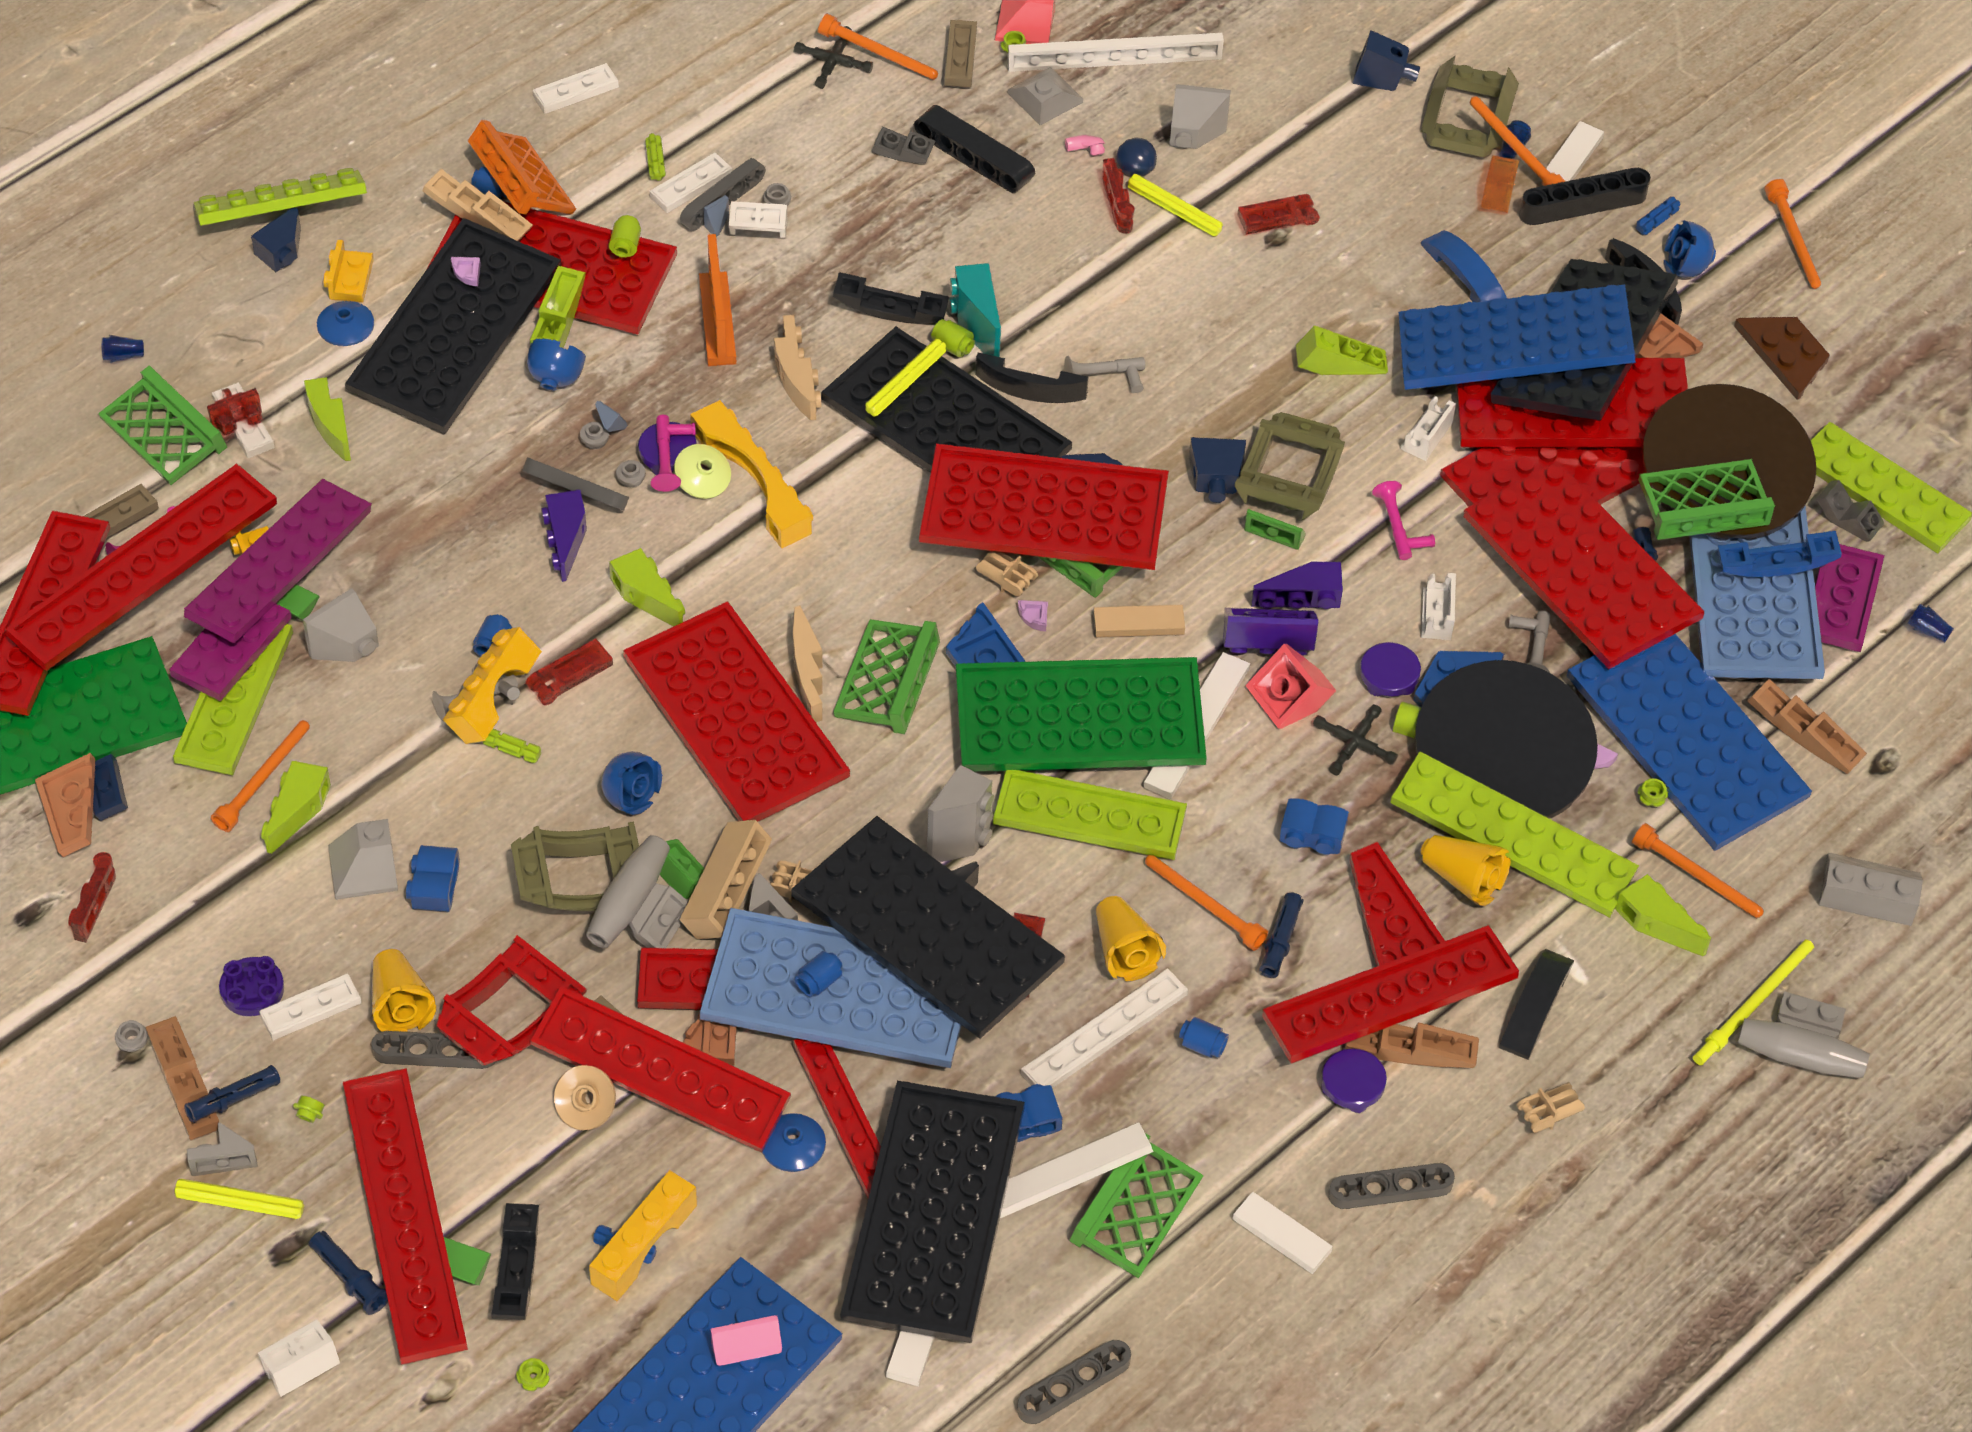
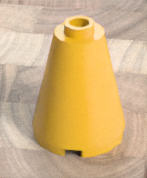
M1434 835L1426 839L1421 848L1422 859L1427 866L1480 906H1486L1495 899L1490 895L1495 889H1502L1509 873L1511 860L1505 856L1509 851L1500 846Z
M1119 896L1104 898L1096 908V916L1107 970L1113 978L1117 979L1116 976L1124 977L1125 981H1135L1153 973L1158 968L1156 963L1161 956L1163 959L1166 956V945L1162 937L1123 898Z
M397 949L383 950L373 960V1020L380 1031L408 1032L407 1030L415 1027L421 1030L435 1015V998L401 951Z

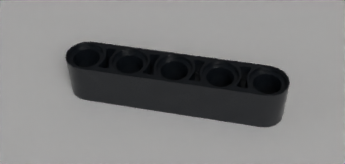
M931 106L914 121L913 125L916 133L935 140V147L1011 193H1016L1035 176V168L1029 160L941 106Z
M1638 167L1531 188L1523 194L1519 217L1525 224L1539 225L1641 204L1646 200L1651 176L1647 170Z

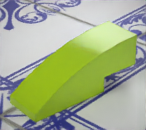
M562 266L557 267L539 308L540 318L530 338V344L535 339H551L560 341L559 347L564 348L578 307L585 280V272Z
M327 377L304 380L309 411L317 430L336 454L344 461H350L342 398L330 399Z

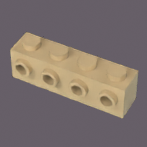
M756 820L727 822L679 919L696 939L722 938L730 908L739 909L772 841V838Z

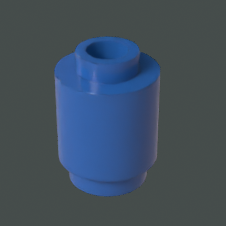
M481 166L480 170L476 169L474 171L471 185L475 186L484 195L490 191L499 199L507 198L485 166Z
M498 614L488 615L485 618L473 641V650L479 657L487 652L493 643V636L498 631L512 628L508 619Z
M821 951L798 970L795 983L806 996L819 995L842 976V962L834 953Z
M1194 1017L1191 1022L1188 1020L1184 1022L1179 1038L1183 1039L1182 1046L1209 1058L1212 1056L1220 1058L1227 1045L1229 1034L1224 1033L1221 1027Z

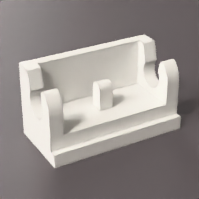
M731 201L730 235H736V229L780 232V238H786L788 222L787 205Z
M1437 396L1431 399L1429 407L1414 428L1407 433L1405 441L1401 445V450L1425 461L1452 425L1456 403L1449 400L1444 409L1437 405Z
M1434 573L1428 577L1427 586L1423 587L1421 638L1451 640L1455 622L1456 573H1447L1443 583L1435 582Z
M318 1320L311 1322L258 1352L268 1379L272 1378L280 1397L340 1364L333 1340Z

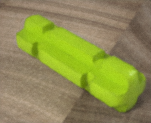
M651 133L645 139L649 176L651 179L661 181L662 177L666 176L662 138L660 135Z
M492 729L486 740L483 741L487 746L492 748L498 746V750L518 758L524 756L523 760L531 763H536L541 755L540 746L532 743L526 745V741L506 733L501 735V731Z

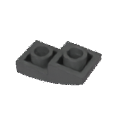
M882 126L872 152L898 161L926 163L935 140L911 130L907 137Z

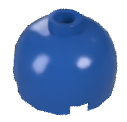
M1683 220V224H1676L1668 236L1664 251L1669 252V262L1664 260V267L1667 273L1689 278L1700 275L1713 263L1716 250L1712 236L1707 229L1694 222Z
M535 339L528 351L527 366L533 378L540 382V386L544 389L555 391L557 387H566L575 383L582 373L586 355L569 345L568 350L559 347L560 341Z
M630 751L618 754L611 759L604 770L601 784L604 796L612 806L632 815L643 813L653 804L652 801L648 800L653 796L654 792L659 793L663 776L661 766L652 757L640 752Z

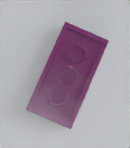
M1839 544L1842 552L1841 558L1820 566L1815 585L1821 642L1861 652L1885 555Z
M275 604L235 643L204 628L169 669L171 677L221 701L292 618L290 610Z

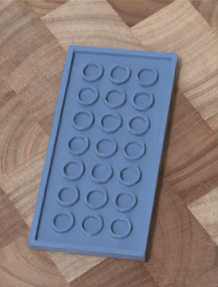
M1805 506L1791 523L1781 530L1764 537L1749 540L1745 538H1729L1727 540L1705 534L1689 536L1695 602L1704 610L1703 619L1698 621L1697 624L1702 669L1706 671L1707 675L1728 678H1824L1825 668L1813 569L1773 577L1733 575L1723 572L1718 553V545L1747 542L1749 549L1806 542V534H1809Z
M730 908L700 1010L701 1020L951 1068L962 1026L833 927ZM821 951L834 953L842 962V976L821 994H814L812 997L806 996L795 983L798 970Z

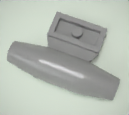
M654 835L648 836L624 862L600 899L586 933L587 938L594 945L607 948L630 925L634 937L645 947L666 948L682 923L679 919L688 901L671 886L656 883L670 850L668 843L662 838Z
M1788 992L1783 993L1776 1022L1744 1018L1738 1039L1739 1044L1773 1060L1830 1075L1863 1078L1870 1053L1838 1039L1842 1029L1845 1008Z

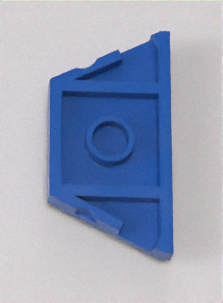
M983 602L977 606L976 613L969 621L966 620L960 628V633L954 636L946 646V654L955 667L956 664L1026 662Z
M1438 651L1417 688L1413 701L1419 707H1422L1432 689L1449 674L1474 663L1503 660L1504 653Z

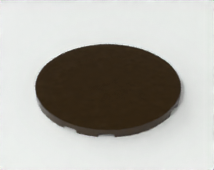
M1708 384L1687 389L1675 395L1655 413L1649 423L1642 443L1641 455L1644 473L1752 459L1767 498L1772 497L1775 505L1770 525L1705 533V535L1727 540L1729 538H1745L1749 540L1764 537L1781 530L1791 523L1803 510L1815 484V453L1810 438L1800 422L1790 411L1774 399L1742 386ZM1746 470L1734 471L1732 474L1744 481H1747L1749 478ZM1714 474L1706 475L1705 479L1716 485L1722 480V478ZM1686 478L1677 480V483L1689 489L1694 484V482ZM1728 481L1723 486L1724 489L1734 494H1737L1741 489ZM1659 482L1649 483L1651 488L1661 493L1666 488L1665 485ZM1700 485L1695 490V492L1707 498L1713 493ZM1673 489L1667 494V496L1679 502L1685 496ZM1745 491L1741 496L1746 500L1758 499L1756 495ZM1718 494L1713 500L1718 504L1731 502ZM1691 498L1685 504L1691 508L1703 506ZM1663 502L1660 503L1666 511L1675 510V508Z

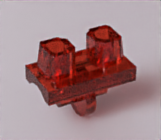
M229 388L223 389V399L206 406L210 423L219 429L224 436L237 430L236 422L245 419L248 425L253 426L261 423L263 420L259 393L256 388L232 395Z

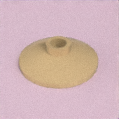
M589 1065L576 1066L565 1072L559 1079L554 1092V1104L559 1117L568 1126L577 1130H592L603 1125L613 1113L616 1103L615 1088L609 1076L601 1069ZM588 1092L593 1094V1101L590 1104L585 1099Z

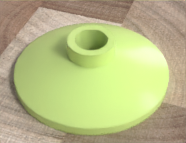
M694 444L686 447L679 453L674 463V474L681 479L680 487L686 493L696 498L710 499L717 497L726 490L731 480V468L728 460L719 450L709 445ZM701 464L706 465L710 470L702 469Z

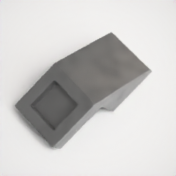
M1840 480L1830 481L1816 499L1831 523L1866 542L1871 541L1884 525V521L1872 501L1853 503Z

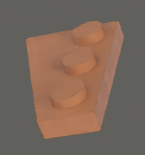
M91 753L35 779L57 851L62 857L91 844L95 757Z

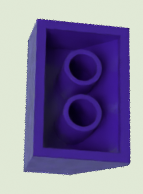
M1225 607L1224 647H1230L1229 651L1234 653H1246L1247 648H1257L1259 653L1275 654L1277 649H1280L1283 644H1288L1299 654L1307 655V650H1315L1319 619L1314 611Z

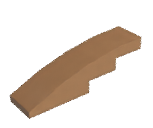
M1770 679L1747 700L1768 721L1796 743L1846 774L1867 754L1824 711L1817 715L1797 695L1790 699Z
M174 1016L145 1027L190 1141L217 1131L218 1123L220 1122L216 1112L199 1119L195 1123H192L186 1115L184 1105L208 1095V1092L177 1017Z
M1419 1022L1415 1028L1395 1024L1344 1044L1343 1050L1361 1049L1373 1054L1379 1060L1403 1064L1475 1068L1479 1038Z

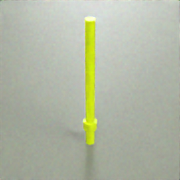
M1805 939L1719 1030L1715 1029L1705 1039L1706 1043L1693 1056L1696 1064L1703 1065L1715 1052H1720L1728 1044V1038L1743 1023L1744 1018L1747 1019L1814 949L1811 941Z

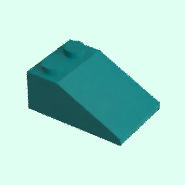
M989 263L955 266V278H950L951 295H954V297H949L951 314H956L958 325L973 332L975 345L983 354L1000 357L1001 325Z

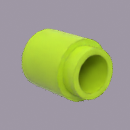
M623 215L613 225L609 248L619 257H631L637 252L641 227L635 217Z
M939 320L931 333L933 340L940 339L946 344V351L957 357L968 355L975 345L973 332L951 320Z

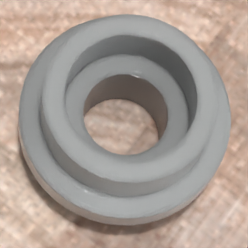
M771 184L764 192V203L788 206L791 202V193L784 184Z
M590 422L582 427L580 438L586 447L600 449L608 441L609 431L603 427L602 423Z
M628 460L622 462L617 467L616 475L623 486L635 488L645 479L646 471L640 462Z
M134 1020L123 1022L115 1033L117 1046L127 1052L141 1049L148 1040L146 1028ZM130 1036H136L134 1039H127Z

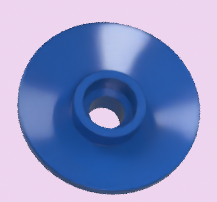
M354 301L333 303L327 306L317 319L319 335L328 343L337 346L358 344L364 341L374 328L372 312L363 304Z
M796 1113L781 1115L762 1153L765 1159L777 1169L788 1172L803 1171L814 1166L823 1156L826 1147L825 1134L821 1126L814 1119L806 1115ZM790 1135L799 1136L797 1139L788 1138Z

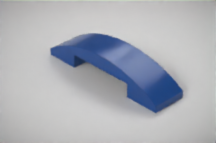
M1443 230L1421 241V246L1436 262L1443 260L1471 291L1470 300L1472 302L1508 299L1487 264L1462 239Z
M1836 531L1806 534V542L1754 549H1749L1747 542L1718 545L1723 572L1747 577H1773L1800 573L1826 565L1842 556Z

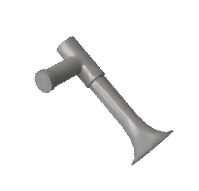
M1069 356L1065 357V372L1078 375L1115 371L1127 372L1132 393H1139L1144 389L1137 371L1145 370L1144 357L1095 363H1078L1072 361Z
M1539 611L1536 619L1510 615L1509 628L1535 630L1530 663L1526 664L1541 668L1550 673L1548 668L1542 664L1550 613Z
M515 675L498 679L494 695L503 693L510 700H516L520 695V691L517 688L518 682ZM433 691V704L437 715L442 721H444L443 718L449 711V704L459 694L441 696L436 691Z

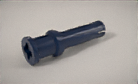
M319 1231L310 1239L309 1246L343 1280L346 1292L350 1296H355L363 1304V1310L368 1315L379 1312L387 1304L386 1289L379 1288L372 1280L373 1276L369 1271L357 1267L326 1231Z

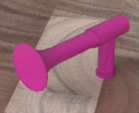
M662 414L656 417L659 474L654 476L650 483L655 490L668 492L677 489L681 485V479L671 471L670 435L695 436L696 432L695 423L669 424V417Z
M1386 481L1374 487L1372 494L1377 498H1381L1385 503L1399 559L1407 560L1411 558V549L1435 547V537L1433 534L1407 538L1396 502V494L1401 490L1402 484L1397 481Z

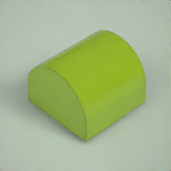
M1401 702L1392 732L1414 738L1421 707Z

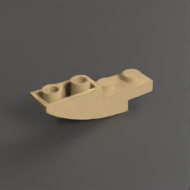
M783 315V337L774 338L776 369L780 381L792 402L808 419L816 420V408H821L820 391H815L814 386H819L818 369H812L811 357L804 358V349L798 348V343H802L801 326H795L794 315Z

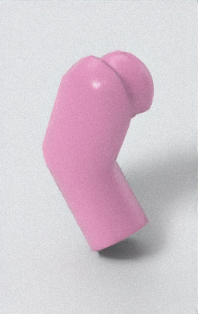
M1079 135L1065 138L1067 152L1090 148L1092 156L1102 155L1105 152L1103 146L1105 142L1101 137Z

